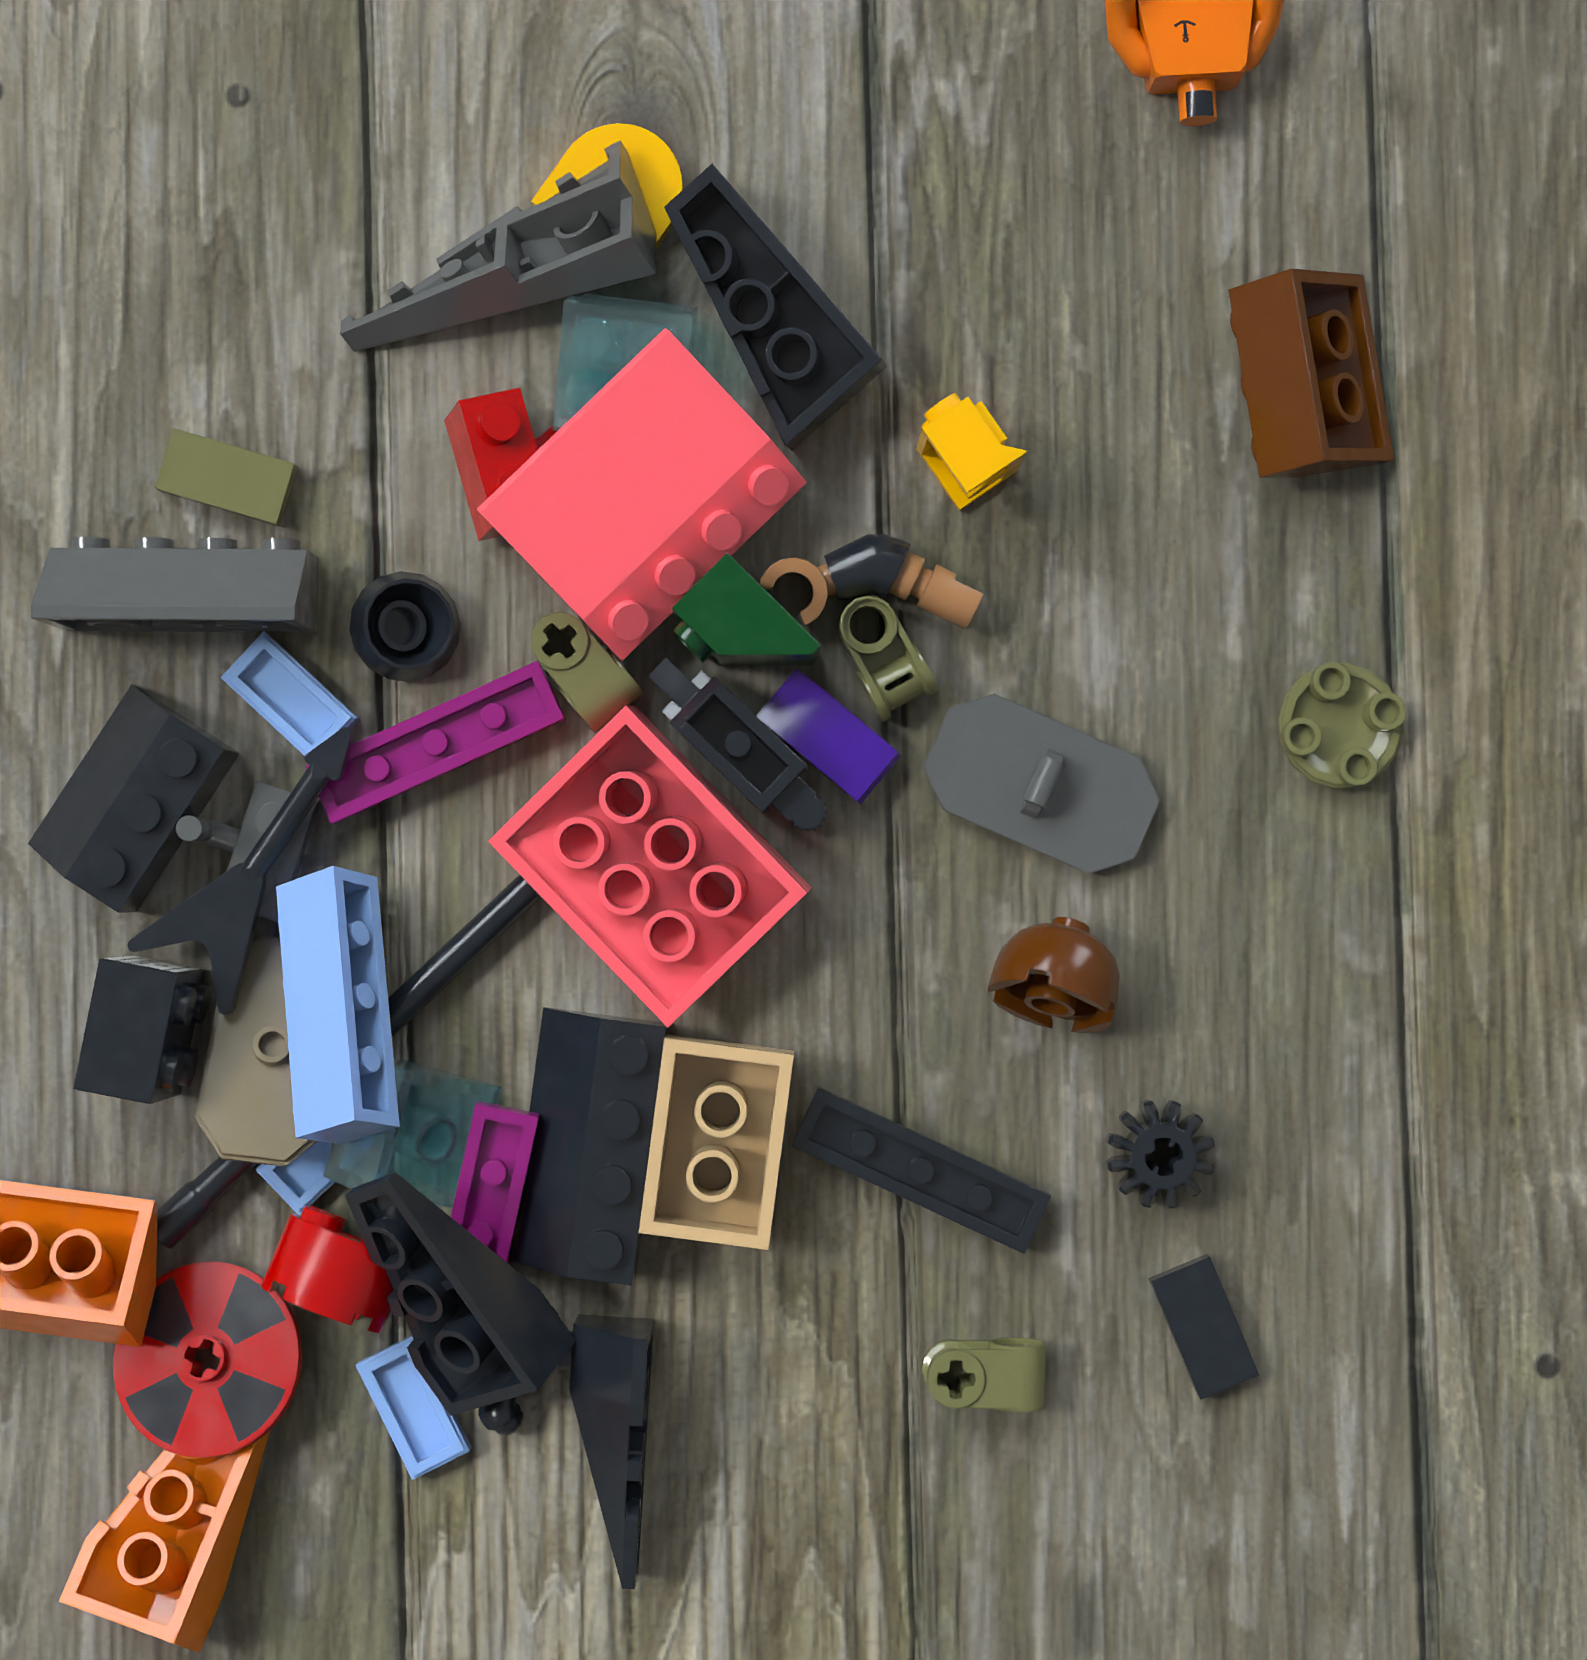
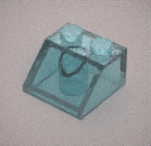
M394 1058L400 1127L343 1144L332 1143L323 1176L352 1189L396 1172L435 1205L453 1208L475 1104L477 1100L497 1104L501 1087Z

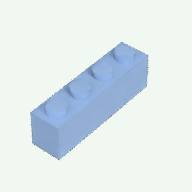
M331 866L276 886L295 1137L343 1144L400 1127L377 877Z

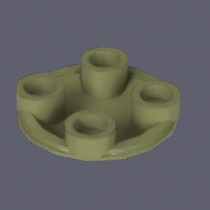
M1328 662L1300 676L1284 695L1278 716L1280 744L1291 765L1310 781L1334 789L1362 786L1380 776L1396 757L1403 735L1402 723L1406 716L1405 705L1402 699L1392 693L1390 687L1372 671L1349 663Z

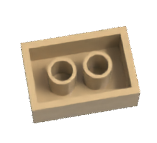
M670 1034L664 1038L639 1233L764 1250L769 1249L794 1051Z

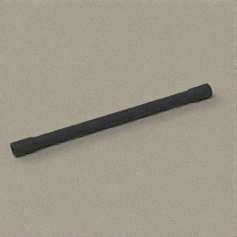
M520 874L388 997L392 1037L541 898ZM219 1156L196 1179L184 1184L158 1209L157 1240L167 1248L172 1249L212 1212L215 1204L250 1172L257 1163L224 1160Z

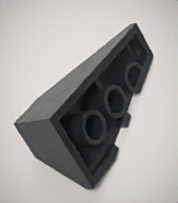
M578 1314L573 1324V1332L570 1331L576 1342L560 1361L559 1370L570 1371L569 1390L622 1589H635L639 1574L654 1319Z

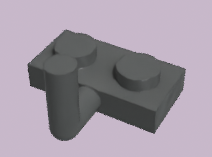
M256 781L241 829L205 817L188 815L179 819L176 824V833L184 841L200 842L231 852L232 856L227 868L228 871L233 866L245 861L291 792ZM317 800L266 874V887L258 916L278 922L276 886L296 879L321 801Z

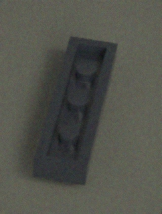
M819 1086L791 1144L792 1147L1025 1254L1051 1198V1195L1046 1191Z

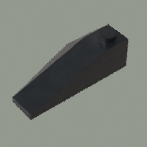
M396 1172L352 1188L345 1195L371 1261L384 1268L389 1277L393 1291L387 1297L393 1315L402 1316L406 1319L414 1339L407 1347L412 1362L449 1415L452 1416L537 1391L576 1342L542 1291Z

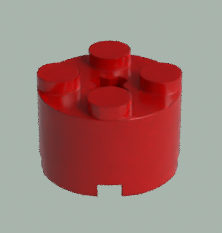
M304 1206L301 1215L290 1213L260 1287L267 1292L277 1290L279 1283L286 1286L282 1296L283 1300L352 1326L354 1319L360 1320L362 1315L372 1318L367 1331L381 1334L391 1312L387 1297L392 1293L393 1287L386 1270L371 1261L363 1239L342 1231L346 1222L345 1218L318 1207Z

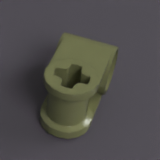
M863 596L854 599L845 607L838 620L837 632L843 647L857 670L856 675L864 692L883 723L892 718L891 711L924 693L932 697L939 693L937 684L914 643L910 642L894 610L886 601L878 597ZM870 609L881 616L885 625L881 640L873 644H863L852 636L849 624L851 616L856 611ZM906 674L910 675L908 681L889 691L885 690L887 684Z
M564 612L550 613L541 618L534 626L530 639L535 657L561 687L559 690L595 733H598L625 706H630L644 694V691L608 649L605 651L583 623L573 615ZM555 626L563 633L571 628L577 633L571 641L576 651L567 659L559 652L551 657L545 652L551 644L550 638L546 634Z
M1002 1337L991 1340L948 1339L939 1341L931 1346L923 1356L921 1365L923 1380L934 1399L944 1407L954 1409H995L1008 1412H1032L1042 1410L1045 1407L1046 1342L1042 1340L1021 1337ZM958 1360L967 1374L958 1375L955 1386L947 1387L944 1379L938 1373L948 1372L950 1361Z

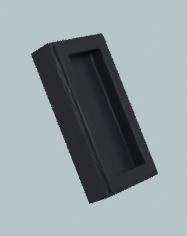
M1205 1254L1148 1278L1200 1400L1259 1376L1210 1256Z

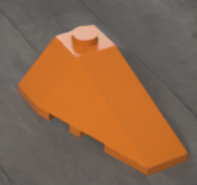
M270 1431L250 1446L223 1456L189 1457L164 1449L146 1472L140 1470L127 1486L130 1492L105 1522L100 1520L85 1538L59 1602L200 1653L226 1590Z

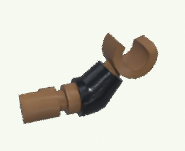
M867 534L824 555L826 564L815 566L809 560L798 557L780 559L769 566L760 580V585L766 591L772 592L776 580L785 573L796 572L803 574L809 579L813 586V597L809 605L800 611L804 625L817 619L825 608L827 597L836 593L840 601L876 594L885 599L887 594L890 593L902 600H906L908 595L914 596L919 599L917 607L966 629L983 596V593L956 581L957 573L938 564L935 565L933 570L923 566L925 558L909 551L910 543L886 534Z

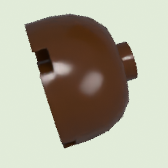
M1057 917L1053 919L1052 923L1034 924L1024 928L1009 939L1001 948L995 961L988 985V992L995 991L993 1002L998 1007L1015 1017L1033 1024L1052 1028L1053 1020L1051 1016L1065 1020H1074L1071 1032H1101L1112 1025L1117 1005L1120 975L1116 959L1100 939L1089 933L1090 928L1088 925L1073 918Z

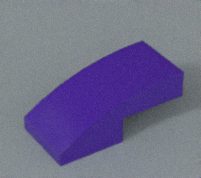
M797 668L757 715L773 733L801 754L818 771L860 805L901 757L879 735Z

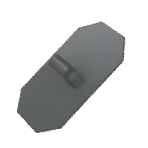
M995 693L948 709L923 766L943 810L1088 874L1135 859L1160 802L1140 757Z

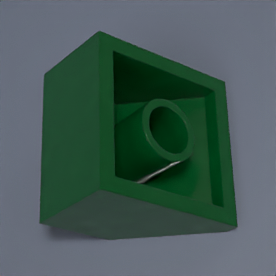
M728 553L671 608L679 623L673 630L677 634V639L702 663L712 656L721 666H811L820 657L821 645Z

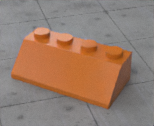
M0 1180V1328L141 1347L156 1288L158 1213L156 1201Z

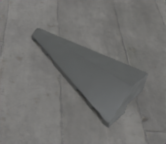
M621 140L605 148L604 151L608 161L585 176L577 179L569 172L556 180L555 183L559 192L545 202L523 211L516 206L438 257L436 260L440 270L413 288H410L401 281L387 290L392 300L390 303L359 319H355L351 315L341 321L340 335L353 352L656 274V232L629 153Z

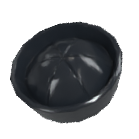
M399 571L378 577L361 591L351 610L349 631L355 652L369 669L389 680L413 682L431 677L449 662L458 646L461 623L455 602L442 585L423 574Z

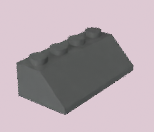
M72 537L71 548L50 547L31 603V618L65 631H265L267 633H318L319 558L309 550H301L300 540L286 538L263 539L262 549H237V540L228 538L198 539V549H174V540L168 538L140 537L135 538L134 548H110V539Z

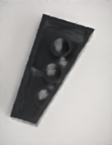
M712 163L664 208L702 283L705 285L725 329L739 352L755 388L773 419L784 445L793 451L887 366L880 355Z

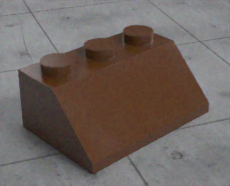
M1291 268L1228 289L1232 309L1230 324L1233 334L1237 339L1242 369L1241 389L1247 400L1253 435L1251 450L1258 465L1259 477L1296 478L1394 461L1364 276L1362 274Z

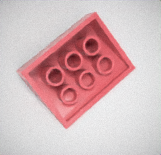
M664 328L476 510L588 628L623 661L673 612L671 608L726 553L732 556L807 482L769 436L668 329Z
M625 706L488 840L497 852L667 1028L812 889L794 868L637 706Z

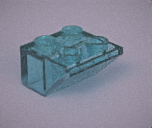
M581 293L569 296L563 304L553 430L558 431L664 328L668 329L694 356L698 307Z

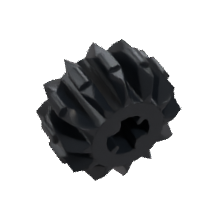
M1149 1099L1141 1102L1143 1122L1139 1123L1127 1111H1123L1119 1115L1121 1123L1131 1130L1127 1138L1117 1133H1108L1106 1142L1115 1148L1124 1150V1154L1107 1159L1105 1161L1106 1168L1110 1172L1129 1170L1120 1179L1117 1188L1124 1195H1127L1141 1185L1139 1203L1142 1206L1150 1208L1155 1202L1160 1189L1165 1205L1170 1209L1176 1208L1179 1203L1177 1186L1181 1185L1193 1197L1201 1193V1188L1190 1176L1193 1170L1204 1175H1211L1214 1165L1204 1159L1196 1158V1153L1209 1151L1215 1146V1143L1210 1136L1191 1138L1201 1127L1203 1119L1198 1114L1192 1113L1178 1123L1181 1115L1180 1103L1169 1100L1164 1107L1161 1119H1159L1158 1110L1154 1102ZM1161 1138V1141L1169 1147L1174 1145V1153L1165 1156L1166 1167L1159 1169L1150 1160L1145 1162V1155L1154 1151V1140Z

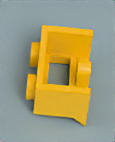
M956 393L944 398L924 414L927 421L921 426L922 430L916 448L959 511L1016 473L1028 452L1004 445L1007 437L982 401L974 405L969 397L961 401Z

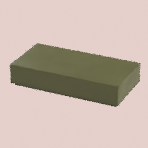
M173 428L155 489L166 494L281 527L298 466L291 462Z

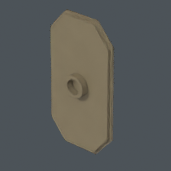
M262 935L251 943L234 1012L223 1015L219 1012L216 1004L195 1120L221 1159L287 1167L318 1141L295 1137L280 937Z

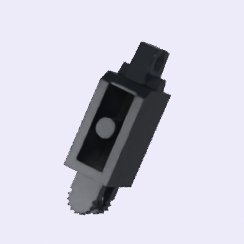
M667 658L652 671L648 677L671 699L661 711L670 720L669 724L762 814L773 806L788 822H794V827H799L800 831H816V827H822L821 822L826 820L824 817L827 814V811L824 809L826 804L821 802L822 798H816V792L800 778L801 774L807 769V765L714 676L712 678L708 677L702 670L690 681Z

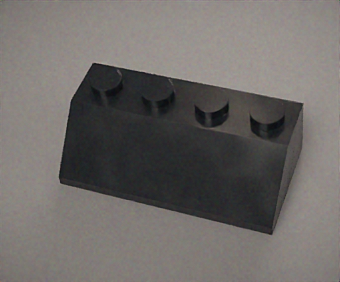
M543 1007L529 1112L538 1113L540 1117L512 1239L511 1261L565 1277L632 1286L637 1273L642 1233H639L664 1038L668 1035L669 1027L667 1028L663 1022Z

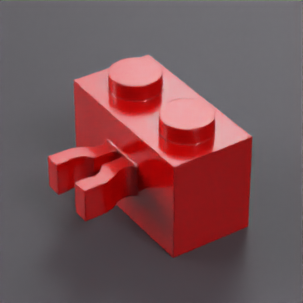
M520 387L459 400L444 419L478 541L500 537L501 535L476 509L564 425L552 426L541 436L534 438Z

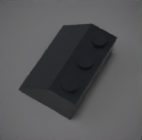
M131 684L28 842V845L65 879L116 912H137L183 842L176 833L177 822L184 816H200L240 753L137 686Z

